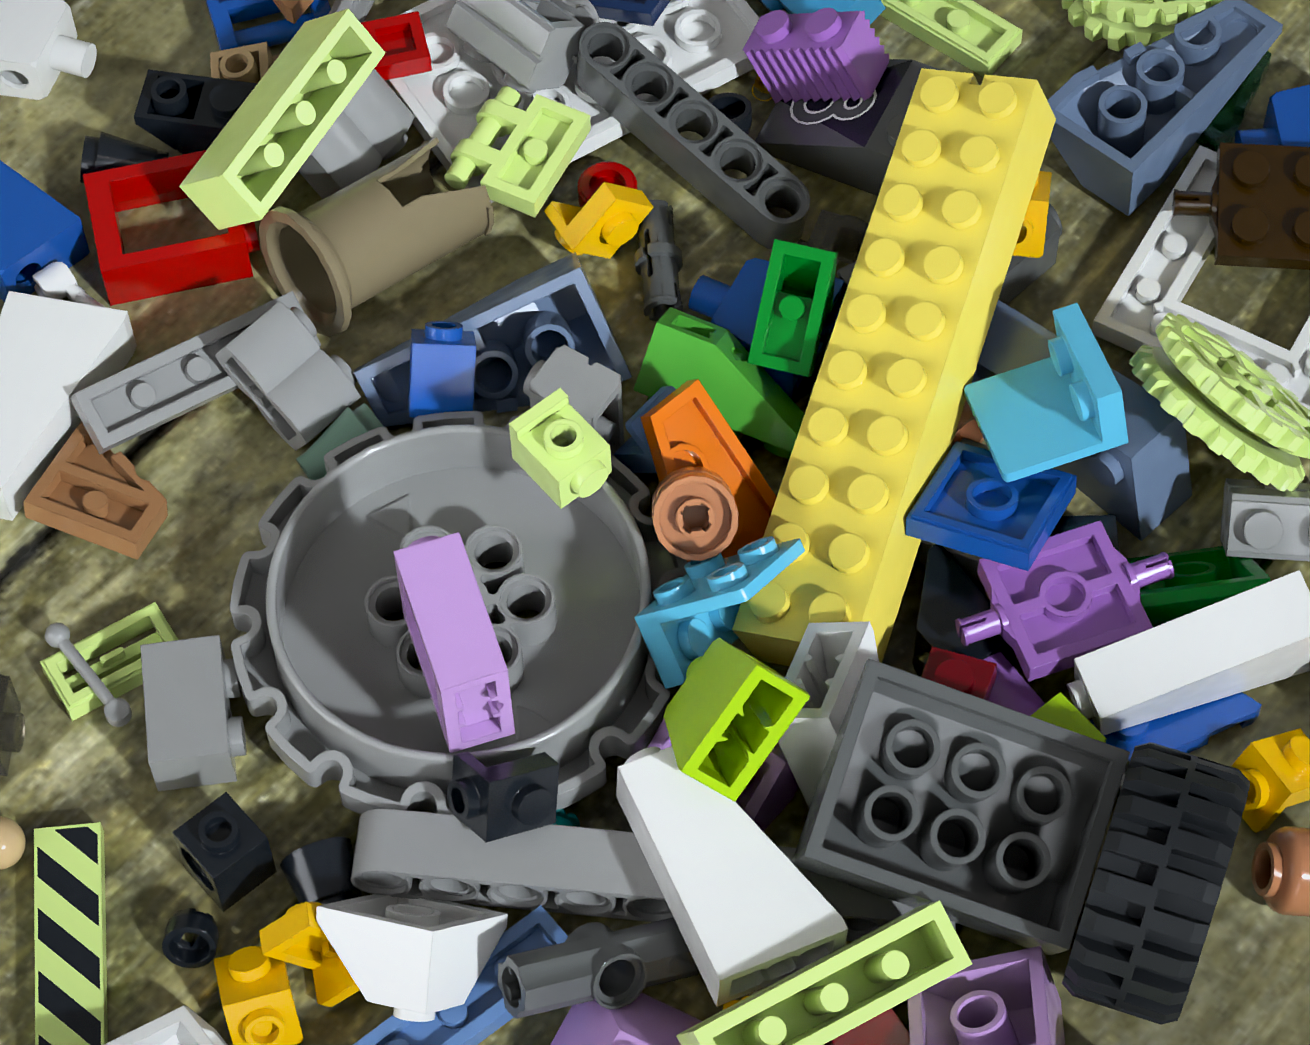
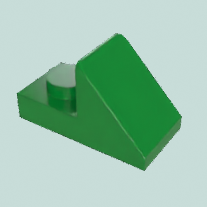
M774 239L747 363L806 377L812 376L825 314L831 313L833 306L838 252Z

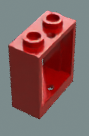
M206 150L83 174L100 270L110 306L253 277L249 253L260 251L255 222L229 227V233L125 254L117 212L189 198L179 186Z

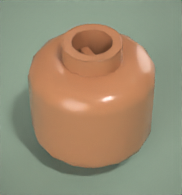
M1281 827L1271 833L1267 841L1260 843L1255 850L1251 869L1253 886L1256 893L1263 896V899L1272 911L1282 915L1310 917V828Z

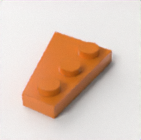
M699 379L688 380L640 418L659 482L672 471L690 466L704 467L718 474L730 487L739 515L738 529L731 544L721 552L723 558L737 555V551L743 546L763 538L777 497Z

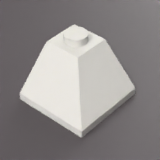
M372 894L317 906L316 911L317 923L366 1001L394 1007V1017L414 1022L432 1021L435 1019L436 1012L465 1003L507 928L508 918L507 913L450 901L400 898L381 894Z

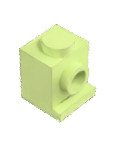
M561 388L509 423L512 458L560 509L579 496L585 498L595 493L605 483L608 475L612 473L610 445L569 404L568 395Z

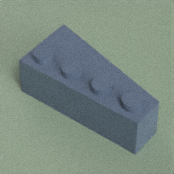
M998 300L972 383L1051 357L1048 340L1057 337L1056 334ZM1111 368L1122 390L1129 443L1054 467V469L1076 475V487L1109 515H1116V521L1142 541L1192 496L1186 431L1182 427L1183 423L1176 417L1168 414L1160 406L1161 402L1157 398L1149 394L1142 386Z

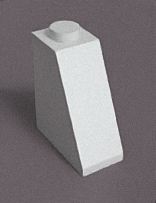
M870 621L809 623L785 678L810 695L808 701L778 741L809 809L866 661L872 659L879 662L874 630Z

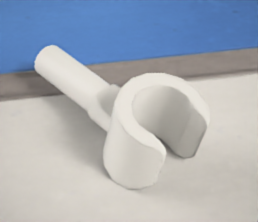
M53 262L32 276L33 280L37 283L34 288L38 296L59 300L67 296L71 302L105 307L78 286L74 275L63 262Z

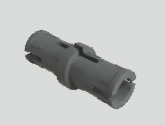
M649 200L654 208L639 224V249L634 254L635 270L641 275L643 283L645 317L649 316V320L657 322L670 307L683 312L678 272L683 267L682 251L676 246L674 239L673 207L671 205L668 206V202L663 200Z

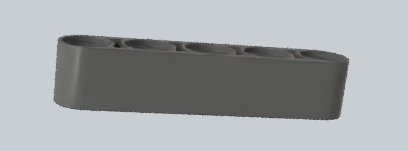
M599 22L585 29L580 36L575 73L577 83L582 90L757 243L767 249H772L774 239L797 243L804 230L811 200L809 191L802 181L624 28L616 23ZM605 56L611 58L615 62L610 64H602L593 60V58ZM639 94H651L659 100L645 102L636 96ZM686 131L696 132L703 139L688 140L682 137L680 133ZM730 169L739 170L745 173L747 178L734 179L727 176L723 171ZM775 207L783 208L790 212L792 216L788 218L776 217L768 209Z

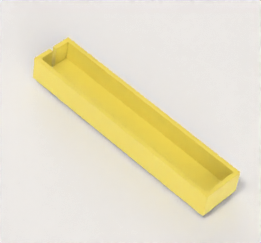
M921 68L763 538L773 536L776 544L800 538L805 552L750 600L740 604L732 628L734 633L759 661L790 666L809 623L870 621L874 630L879 662L882 663L921 542V539L906 535V517L951 449L966 402L964 387L972 383L1056 121L1055 115L1037 79L985 74L982 84L979 85L973 73Z

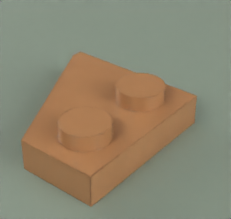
M82 421L23 501L26 518L137 560L168 516L167 499L150 481L143 480L136 474L135 466L121 451L114 454L111 450H108L99 455Z

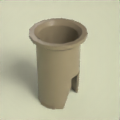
M437 137L430 141H423L421 146L299 213L278 206L267 212L260 221L259 237L261 251L272 279L282 296L293 291L304 313L314 324L317 333L332 337L347 330L352 317V308L479 236L490 234L494 225V210L485 185L428 195L435 188L430 173L429 154L431 148L439 143Z

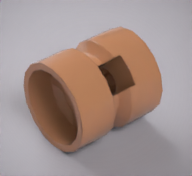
M687 466L672 471L659 482L652 496L651 516L658 540L669 553L684 560L703 561L719 555L731 544L738 529L739 512L730 487L718 474L704 467Z

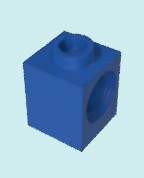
M430 321L425 323V329H411L408 393L409 417L415 418L421 415L443 412L473 411L476 361L474 331H463L462 324L452 321Z

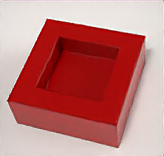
M418 11L361 22L364 28L385 51V55L375 67V70L384 80L432 71L431 57Z

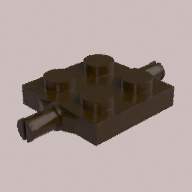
M1220 142L1217 150L1216 179L1211 192L1179 191L1174 189L1172 202L1173 216L1209 217V223L1215 235L1214 265L1310 270V147Z

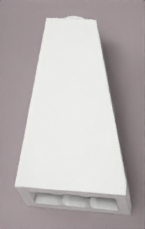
M13 291L8 292L0 314V519L13 521L23 507L24 499L81 422L70 400L72 395L122 371L133 356L137 345L128 311Z
M1300 570L1077 657L1074 659V678L1076 681L1067 684L1072 703L1087 719H1093L1096 728L1103 735H1107L1310 671V591Z
M672 746L663 750L659 747L645 748L630 756L624 765L618 766L616 797L716 1007L765 988L845 946L848 927L843 917L736 802L681 772L678 768Z

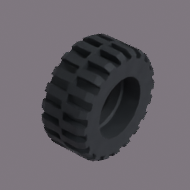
M1152 742L1134 747L1062 984L1072 996L1160 1025L1178 1021L1208 934L1248 797L1250 781L1239 769Z

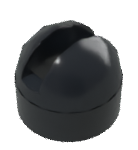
M721 93L708 100L747 135L749 134L752 125V106L745 96L737 93Z
M195 908L177 911L169 919L165 927L162 950L167 959L184 968H199L209 964L216 956L219 940L218 926L213 916L209 913L196 911ZM185 933H195L192 943L182 940Z

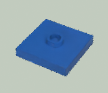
M956 441L907 515L906 535L1029 571L1074 497L1077 476L1051 468L1012 482H1005L989 450Z

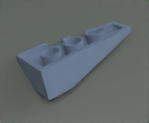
M1224 0L1175 24L1174 33L1145 47L1141 42L1124 49L1123 58L1099 70H1096L1092 65L1074 74L1047 100L1056 118L1050 139L1083 187L1127 216H1130L1172 173L1282 33L1283 24L1244 0Z
M576 252L515 280L443 320L462 324L463 331H474L476 361L473 411L497 410V413L517 411V407L530 406V397L523 392L524 382L529 371L539 360L547 361L554 350L563 345L589 358V365L598 362L620 374L621 382L632 377ZM411 338L354 369V374L375 416L383 427L412 424L414 420L413 417H409L408 407Z

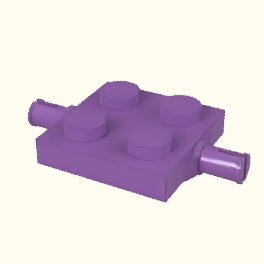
M1101 520L1050 536L1029 571L985 558L979 559L977 573L990 599V609L962 619H956L955 626L958 637H961L963 646H968L971 643L1000 634L1003 640L1013 648L1028 682L1074 667V659L1153 628L1140 602V588L1166 579H1173L1174 568L1171 560L1168 561L1169 556L1166 552H1160L1158 555L1129 563L1113 547Z

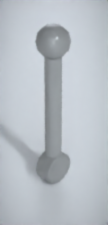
M56 622L50 624L45 631L46 642L54 648H60L105 706L104 714L107 722L115 727L126 725L132 717L129 703L125 699L115 698L69 640V628L63 623Z

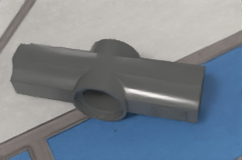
M674 917L612 931L608 926L600 922H594L578 927L568 936L564 943L508 955L505 962L498 963V986L502 992L506 1010L515 1019L593 1000L607 1009H620L638 998L644 988L697 976L699 970Z

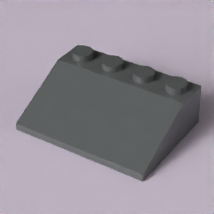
M868 659L812 799L792 863L800 868L913 908L940 900L950 921L1026 948L1041 946L1044 954L1048 956L1061 953L1070 948L1130 752Z

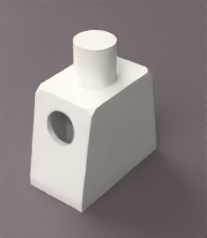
M0 0V95L41 100L48 96L61 71L87 78L91 74L96 62L95 44L77 39L78 35L71 8L64 0Z

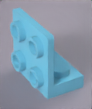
M1078 303L1053 310L1057 337L1048 340L1051 357L967 384L964 387L966 401L1005 482H1012L1129 443L1122 390Z
M773 536L764 537L743 546L737 551V555L723 558L720 553L703 561L691 560L684 566L687 574L671 580L653 591L655 600L634 618L665 689L682 685L686 680L688 666L693 660L703 656L714 640L721 638L732 644L739 638L732 628L740 603L750 600L805 552L800 538L776 544Z

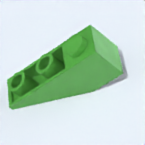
M672 307L656 322L633 389L648 396L647 400L663 386H673L677 389L688 380L699 379L736 436L743 433L764 442L763 446L769 452L790 459L805 415L762 366L747 363L749 352L728 329Z

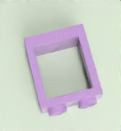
M457 532L443 537H422L412 542L406 548L393 551L404 618L449 752L453 753L515 734L508 669L460 533Z

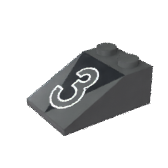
M889 59V64L875 91L865 101L862 97L856 101H853L852 98L843 101L840 98L835 102L832 98L825 102L822 98L816 102L811 98L807 102L800 99L796 103L793 99L786 103L782 99L775 104L755 142L774 158L878 196L921 68L940 69L915 60Z

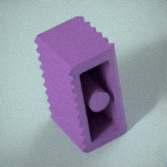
M823 8L814 13L787 14L783 10H774L761 15L743 48V51L775 103L782 99L785 103L791 99L795 103L800 99L807 102L811 98L814 102L821 98L824 102L830 98L834 102L840 98L843 101L849 98L856 101L860 97L865 101L872 96L889 64V54H884V45H880L879 37H875V28H870V19L865 20V11L837 12L833 8Z

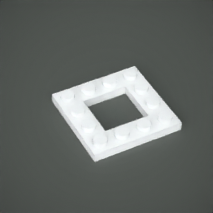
M1200 145L1095 317L1092 333L1097 337L1136 353L1142 345L1161 347L1155 328L1167 313H1172L1175 316L1178 314L1183 315L1190 322L1194 323L1196 321L1203 325L1210 333L1223 337L1236 350L1243 351L1260 368L1270 372L1280 385L1299 398L1297 401L1310 410V316L1289 351L1181 302L1215 245V235L1210 226L1209 217L1172 215L1174 189L1179 191L1211 192L1216 179L1217 152Z

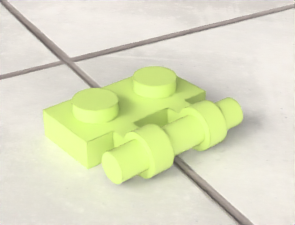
M503 86L494 99H488L482 105L476 115L478 124L469 138L461 139L450 156L452 164L445 173L444 179L451 187L460 190L465 189L472 176L484 174L480 185L486 186L490 200L535 218L590 132V115L536 94L527 110L524 111L517 108L522 100L519 92L511 87ZM510 135L501 150L492 148L498 137Z

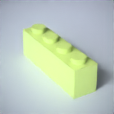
M349 9L304 22L179 187L218 230L262 220L385 55V51Z
M939 900L910 910L677 1034L676 1037L681 1045H824L972 965V962Z

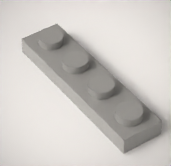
M293 291L75 392L70 400L99 455L238 389L239 387L223 369L215 354L279 301L284 303L289 309L297 307L303 311ZM316 335V336L314 337V339L316 340V342L318 343V345H319V347H320V346H321V343H320V341H319V339H318V337H317V335Z

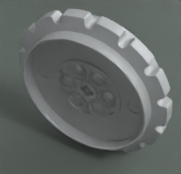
M479 411L443 412L415 417L411 432L393 436L385 427H378L352 438L325 454L324 463L327 473L325 477L318 480H310L303 476H298L292 480L260 519L258 527L262 543L266 548L260 551H247L242 555L234 579L230 601V612L234 627L239 631L247 632L245 635L234 639L231 643L232 656L242 694L252 716H273L265 725L269 745L288 768L311 787H319L329 780L340 781L339 792L342 805L359 814L373 809H397L454 815L448 803L447 788L452 781L453 756L455 754L468 751L484 766L490 767L546 752L559 763L556 809L558 810L580 801L605 785L607 778L604 759L614 755L628 759L636 752L643 750L652 740L664 719L666 707L670 703V691L662 685L661 677L634 617L655 600L653 591L656 588L687 574L684 568L687 561L669 553L658 540L652 517L646 516L650 512L649 489L629 468L611 455L612 473L608 475L607 480L599 490L585 498L579 496L560 509L512 458L509 423L519 416L511 417L508 424L501 428L485 425L483 414ZM459 532L504 661L508 663L506 666L509 675L515 734L450 753L423 672L415 669L420 663L405 618L399 621L385 620V617L392 613H403L393 551L406 548L412 542L422 537H443ZM491 562L507 564L500 569L490 570L484 568L485 565ZM524 610H534L540 613L528 619L515 616Z

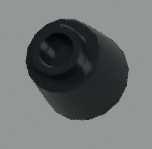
M332 837L307 844L287 855L280 863L281 870L299 903L318 902L325 905L357 898L362 894L361 890L353 886L351 882L354 854L351 839Z

